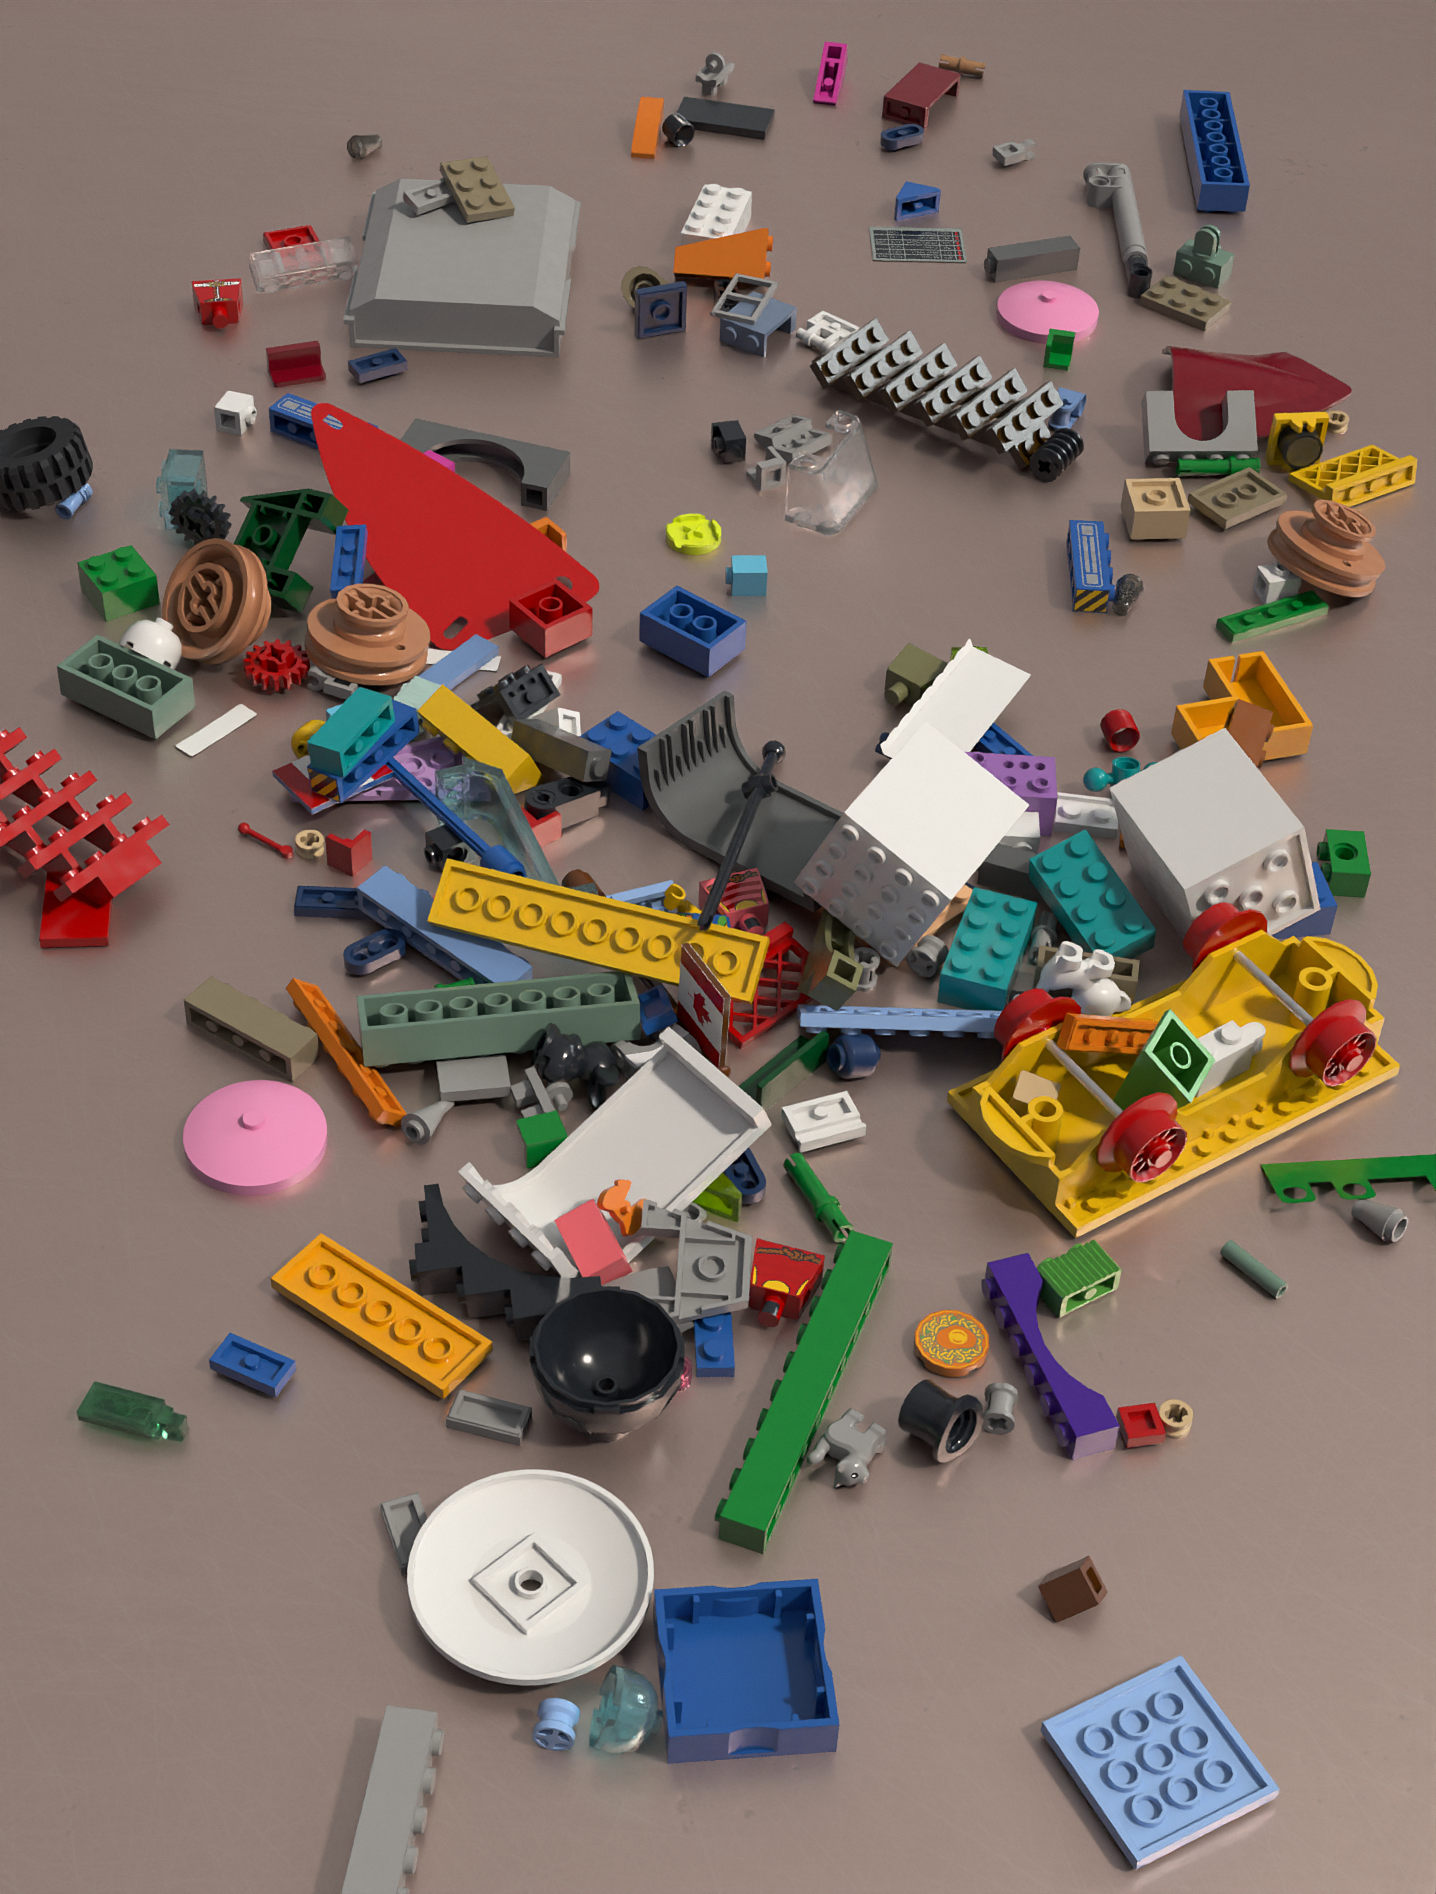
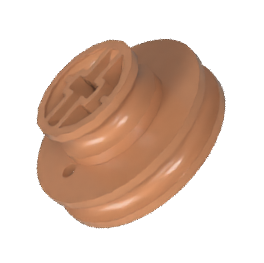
M1329 500L1316 501L1311 509L1312 513L1292 510L1283 512L1276 522V529L1271 531L1267 539V545L1273 556L1283 566L1303 580L1335 594L1348 597H1364L1372 593L1376 585L1375 579L1379 578L1385 569V562L1380 553L1369 543L1373 540L1376 529L1366 517L1346 505Z
M218 538L198 543L181 558L169 578L162 605V619L174 626L171 631L180 639L182 645L181 656L213 666L222 665L235 659L248 646L260 638L267 627L271 614V597L267 587L266 573L259 558L245 547Z
M354 584L339 591L337 598L325 600L311 610L307 619V633L304 646L309 659L321 670L334 677L365 685H391L412 679L424 669L428 656L427 649L430 643V630L426 622L416 612L409 609L406 599L397 591L376 584Z

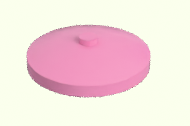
M1029 281L1009 287L999 296L996 310L999 323L1008 332L1024 340L1042 344L1047 343L1050 328L1075 332L1074 342L1089 336L1097 326L1099 315L1096 302L1087 293L1071 285L1053 281Z
M270 1080L243 1081L225 1086L211 1093L192 1110L183 1130L185 1157L194 1174L204 1183L217 1190L245 1196L275 1193L305 1179L321 1162L328 1140L326 1119L318 1103L310 1095L297 1087Z

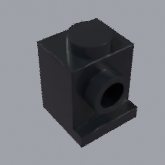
M738 420L711 423V448L715 449L716 453H720L724 464L745 461L746 436Z

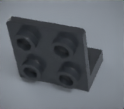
M527 664L514 673L511 672L499 679L496 685H491L476 694L479 700L470 706L476 710L497 700L513 726L514 720L526 719L561 694L543 664L532 669Z

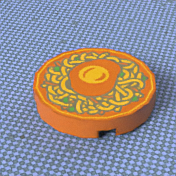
M940 1310L930 1313L919 1322L914 1335V1352L917 1358L920 1357L925 1362L924 1366L931 1372L945 1377H962L968 1375L969 1371L974 1370L976 1367L978 1370L984 1364L989 1351V1334L983 1324L972 1315L958 1310Z

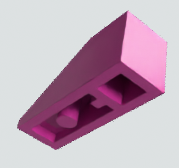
M825 41L813 103L836 106L848 61L847 44Z

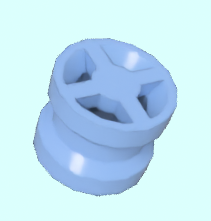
M547 1698L542 1700L537 1711L540 1722L534 1726L533 1740L539 1746L548 1750L565 1751L570 1749L575 1741L573 1727L579 1722V1708L565 1699Z

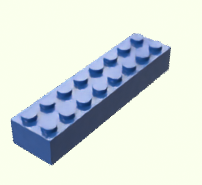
M1183 90L1179 117L1197 210L1204 212H1245L1250 183L1230 92Z

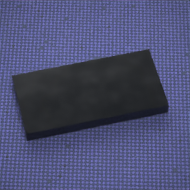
M684 97L677 113L689 121L695 130L765 139L774 119L775 109Z

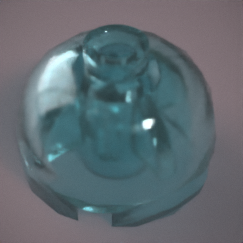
M612 1665L598 1695L603 1696L599 1709L594 1708L589 1730V1746L604 1753L621 1755L635 1752L645 1744L650 1734H658L663 1720V1710L657 1709V1693L653 1684L643 1674L627 1667Z

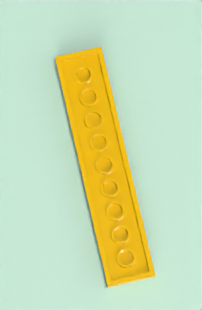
M448 858L427 922L433 926L679 987L681 945L689 943L729 993L731 1000L752 1005L770 943L769 937L713 923L707 931L702 932L699 930L700 926H697V919Z

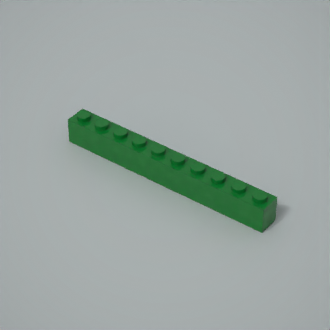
M851 1230L846 1242L838 1244L833 1260L835 1264L834 1269H827L821 1285L823 1293L821 1297L814 1296L809 1310V1317L811 1319L808 1324H801L796 1338V1345L798 1347L795 1352L789 1351L783 1367V1373H785L783 1380L776 1379L770 1395L772 1404L769 1409L763 1408L760 1413L756 1430L759 1432L756 1438L750 1437L747 1441L743 1453L744 1465L742 1469L735 1468L729 1483L731 1493L728 1499L722 1498L718 1504L715 1513V1521L720 1522L718 1539L764 1554L888 1273L893 1243Z

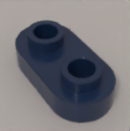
M906 124L881 132L880 144L888 151H896L907 146H916L923 141L924 129L916 124Z
M382 929L350 944L343 953L345 969L352 974L365 975L400 959L406 952L404 934L396 929Z
M748 1147L720 1174L731 1196L743 1204L759 1202L766 1192L765 1175Z

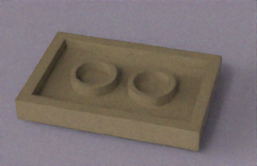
M488 156L440 163L439 171L467 223L514 216L515 207Z
M1166 275L1140 296L1139 304L1205 331L1230 310L1232 301L1222 298L1219 294H1212L1202 290L1196 285L1182 282L1176 277Z
M1248 467L1190 492L1188 503L1219 526L1227 529L1284 504L1287 493Z

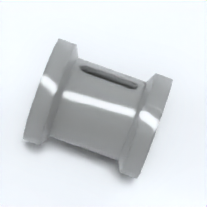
M857 948L854 950L855 961L864 967L856 991L868 992L876 987L878 977L875 970L880 964V956L871 948Z
M992 1383L985 1388L984 1395L987 1405L986 1411H984L982 1428L993 1434H1007L1014 1429L1015 1418L1012 1412L1013 1406L1018 1402V1391L1016 1388L1007 1383Z

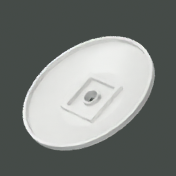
M541 1469L516 1470L491 1475L477 1480L452 1494L432 1512L421 1527L413 1543L407 1567V1587L412 1613L422 1633L432 1646L447 1660L473 1675L490 1681L522 1686L545 1685L573 1679L592 1671L614 1657L633 1638L643 1623L649 1609L654 1585V1562L651 1547L641 1524L633 1513L613 1494L595 1483L568 1473ZM526 1580H537L542 1584L535 1591L524 1590L520 1585Z

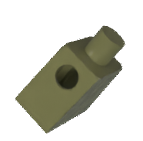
M908 643L887 668L884 693L886 701L893 706L898 705L901 701L913 706L921 699L926 689L932 686L936 677L943 673L948 663Z

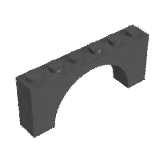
M415 418L400 439L422 453L431 450L455 463L480 462L495 465L509 471L521 482V506L543 511L549 510L570 476V452Z

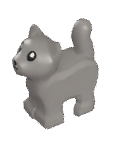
M849 1408L840 1419L834 1421L826 1428L825 1433L816 1443L814 1450L807 1455V1462L811 1465L820 1463L826 1453L840 1460L835 1470V1488L843 1484L847 1486L858 1483L864 1484L870 1475L866 1465L871 1462L876 1453L881 1454L885 1450L887 1442L885 1441L886 1430L875 1422L865 1432H860L855 1424L860 1423L864 1416L853 1408Z

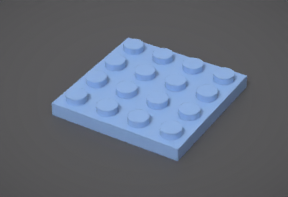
M1182 1655L1042 1722L1041 1733L1135 1870L1277 1798L1280 1790Z

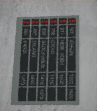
M869 227L873 260L967 262L961 228Z

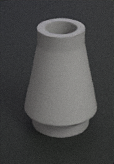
M1357 1199L1352 1207L1351 1215L1359 1219L1383 1241H1398L1408 1226V1217L1403 1214L1400 1208L1367 1199Z

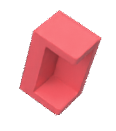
M594 1199L554 1220L582 1277L600 1276L601 1285L633 1272L610 1225Z

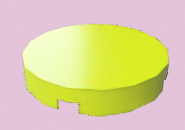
M701 514L679 515L673 519L671 524L668 523L666 525V542L670 548L679 553L687 555L710 553L721 543V527L717 521L713 519L711 521L706 520L705 516Z

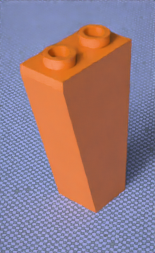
M761 228L675 247L674 276L710 280H732L734 275L738 273L761 279L770 277L771 262L767 261V252H772L773 236H769L768 228Z

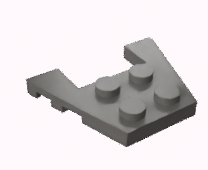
M643 1199L641 1236L679 1238L675 1297L644 1296L660 1304L676 1324L748 1308L752 1236L711 1221L705 1224L688 1218L685 1212L677 1209L671 1212L657 1207V1202Z

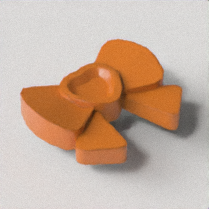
M619 1179L614 1181L615 1186L609 1187L600 1193L597 1206L599 1209L609 1212L610 1216L619 1223L622 1236L626 1237L635 1234L641 1227L643 1199H639L631 1206L630 1202L626 1201L625 1198L632 1182Z

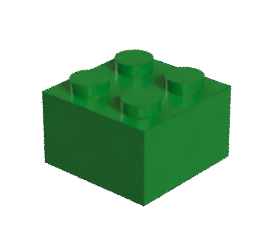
M132 545L120 547L99 556H92L87 560L77 563L81 591L106 622L160 604L157 575Z

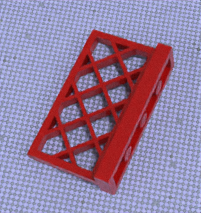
M786 921L762 935L770 939L762 968L776 970V979L759 977L752 1001V1014L733 1012L734 1002H742L731 1000L728 1038L740 1049L797 1012L798 1004L807 1005L814 1000L800 991L797 1000L781 999V989L798 991L800 983L781 980L782 971L800 973L801 980L809 956V952L792 937L794 929ZM791 950L800 958V964L783 962L782 955ZM758 986L776 988V998L758 996ZM757 1005L776 1007V1013L771 1017L757 1015ZM733 1021L752 1023L751 1031L742 1036L733 1027Z

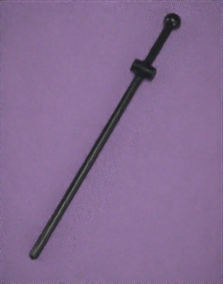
M769 741L763 746L762 756L764 761L759 774L751 776L749 781L742 783V792L747 803L698 919L697 926H700L699 930L702 932L707 931L712 924L761 800L770 797L772 792L778 791V783L772 772L775 765L782 762L786 756L785 747L779 741Z

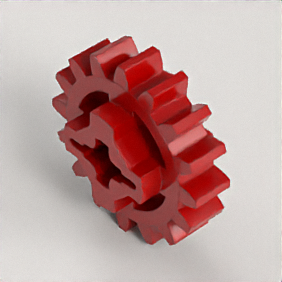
M279 639L272 643L263 641L264 646L254 645L253 652L247 651L246 659H243L246 679L252 680L253 686L262 684V690L268 689L269 686L273 687L274 691H278L279 688L283 687L289 690L292 683L301 685V679H307L308 671L310 670V659L306 651L302 650L300 644L292 646L290 640L285 642V644H281Z

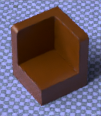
M1090 1556L1047 1574L1038 1585L1044 1600L1057 1622L1099 1605L1108 1593Z

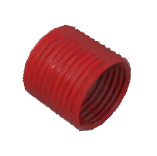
M1124 709L1112 710L1102 718L1100 727L1111 750L1115 752L1129 751L1139 742L1140 732L1128 711Z

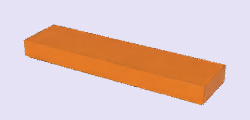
M1066 1013L1057 1046L1065 1051L1139 1055L1157 1026L1158 1021Z

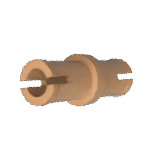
M941 54L940 60L949 62V64L939 62L938 68L958 72L961 75L964 73L983 78L984 71L975 70V68L985 69L986 63L967 60L964 56L957 58Z

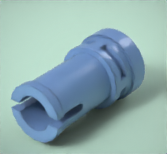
M88 483L82 485L81 490L70 494L69 498L61 501L55 507L56 513L63 519H70L78 507L85 504L92 496L93 491Z

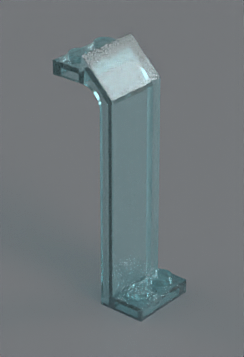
M461 756L462 765L435 770V794L443 804L462 821L481 819L491 823L503 846L523 864L526 878L560 886L502 769ZM436 817L439 825H444V823L438 817ZM594 882L570 888L598 895Z

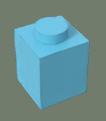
M731 555V567H726L725 583L731 584L732 596H766L768 577L766 555Z

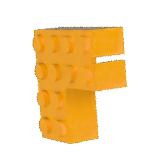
M1264 651L1239 654L1233 682H1231L1235 664V657L1233 655L1208 659L1203 689L1211 700L1176 706L1171 735L1181 750L1223 729L1228 711L1240 699L1273 712L1270 724L1274 725L1273 732L1268 742H1264L1262 749L1266 751L1265 760L1307 753L1313 724Z

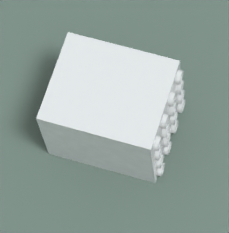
M925 721L843 813L793 883L801 888L806 895L812 897L828 910L832 916L850 928L856 936L872 946L883 958L889 960L897 967L1023 814L1029 804Z
M1226 728L1208 735L1195 744L1179 750L1170 757L1109 788L1131 869L1183 940L1187 930L1201 913L1211 906L1222 902L1233 904L1240 912L1248 909L1261 911L1267 919V933L1270 935L1321 910L1305 827Z

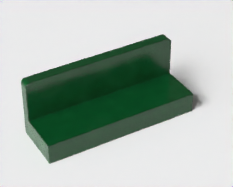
M822 1030L811 1040L800 1035L738 1087L763 1107L766 1112L827 1061L829 1034Z

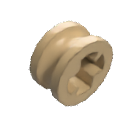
M1339 410L1329 411L1330 419L1327 431L1335 434L1346 432L1349 416Z
M316 830L299 832L295 837L296 854L303 859H315L321 856L324 852L323 835Z
M1176 1399L1167 1400L1161 1404L1158 1413L1165 1429L1166 1437L1173 1439L1185 1437L1191 1429L1193 1420L1191 1407L1187 1403ZM1170 1415L1177 1416L1176 1420L1181 1418V1422H1173V1418L1168 1419Z

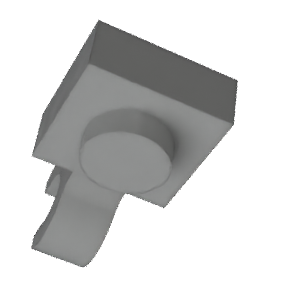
M1027 139L1019 144H1016L1014 141L993 146L992 155L1004 166H1010L1025 159H1034L1035 154L1028 150L1036 147V143L1031 139Z
M313 665L308 671V675L317 678H312L307 684L309 689L320 691L324 688L323 693L340 699L349 698L358 687L364 685L334 677L316 665Z

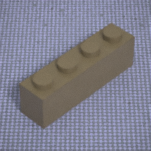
M211 976L184 999L186 1022L188 1025L291 1082H294L319 1059L317 1033L311 1028L302 1026L287 1018L285 1014L276 1012L261 1004L256 998L237 991L228 983H223Z

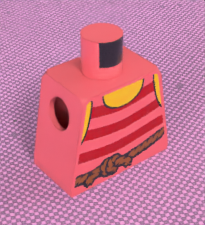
M753 868L731 874L715 915H726L729 917L731 928L763 935V928L768 925L769 901L758 869ZM715 878L699 882L698 906L701 911Z

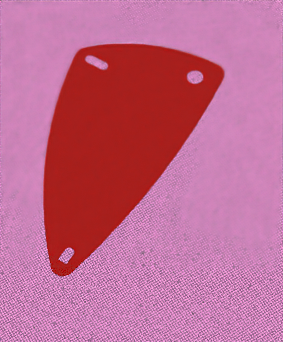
M319 403L312 408L311 417L314 433L327 479L334 496L349 509L345 518L347 525L366 524L368 531L366 559L384 586L401 594L406 599L409 609L416 612L426 622L430 630V640L437 647L443 650H455L475 634L489 640L512 631L509 621V600L544 585L557 577L568 578L573 585L571 591L585 602L593 598L599 591V581L590 571L527 521L463 477L403 441L332 404ZM330 414L340 421L343 427L341 429H334L325 423L323 419ZM463 617L467 620V625L454 638L448 639L444 636V631L457 618Z

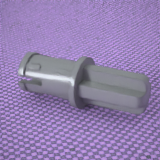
M1047 910L1040 914L1038 924L1031 933L1032 945L1028 956L1031 959L1034 955L1032 960L1034 963L1037 962L1039 945L1051 947L1057 940V933L1055 931L1058 923L1057 918L1053 912H1048Z

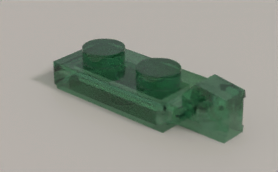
M96 1381L93 1382L76 1412L79 1421L147 1439L159 1440L163 1436L168 1440L183 1442L189 1431L187 1416L175 1413L173 1411L174 1408L165 1404V1399Z

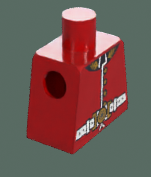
M241 278L191 281L194 307L202 325H214L216 328H225L228 324H236L240 321L243 307Z

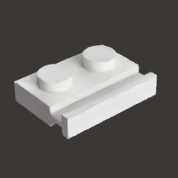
M1058 792L1054 831L1077 834L1086 829L1090 836L1117 838L1118 818L1112 799Z
M847 1091L782 1107L781 1117L794 1142L796 1141L799 1145L798 1150L800 1153L866 1135V1124L860 1120V1114Z

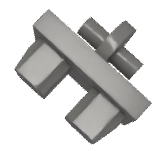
M712 52L706 57V66L696 74L695 79L696 82L702 83L701 92L708 95H715L717 93V86H724L727 83L728 75L734 70V63L725 64L721 54Z
M535 1066L525 1069L527 1080L511 1086L512 1097L517 1108L534 1102L536 1104L521 1110L522 1118L552 1112L556 1108L559 1111H564L567 1109V1103L573 1095L569 1084L565 1082H547V1087L544 1088Z

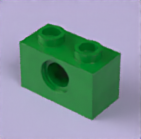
M1326 829L1323 842H1318L1316 857L1318 861H1322L1320 869L1332 895L1365 898L1371 870L1364 831Z

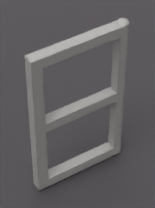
M736 273L710 312V315L755 325L777 290L779 282ZM738 281L769 287L763 299L731 292ZM726 299L758 305L752 317L719 310Z

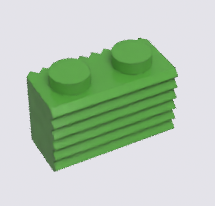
M1092 1239L1090 1243L1086 1242L1084 1246L1076 1244L1066 1254H1062L1060 1257L1057 1256L1055 1259L1047 1258L1038 1265L1037 1270L1043 1280L1040 1298L1051 1309L1052 1313H1055L1056 1318H1060L1118 1289L1122 1269L1095 1240Z

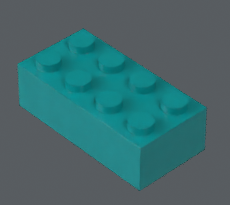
M1086 829L1029 859L1030 880L1071 940L1080 946L1083 952L1093 953L1094 950L1098 949L1114 957L1134 959L1154 948L1156 928Z
M974 887L940 974L937 1002L966 1010L1003 1011L1007 1006L1009 994L1013 989L1031 938L1032 930L1034 929L1038 902Z

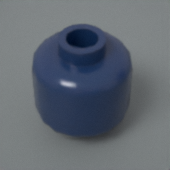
M863 1033L840 1035L835 1038L827 1051V1061L830 1069L843 1079L871 1076L881 1058L880 1049L869 1035Z

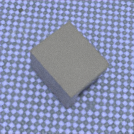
M772 446L766 447L765 461L758 462L757 467L747 469L746 475L760 492L784 486L786 461Z

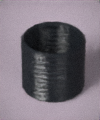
M679 113L669 115L662 125L664 135L678 147L688 145L695 134L693 125Z

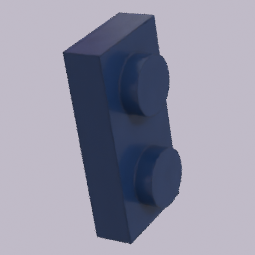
M396 348L348 361V371L359 383L371 382L377 378L396 375L399 372L408 370L407 360Z

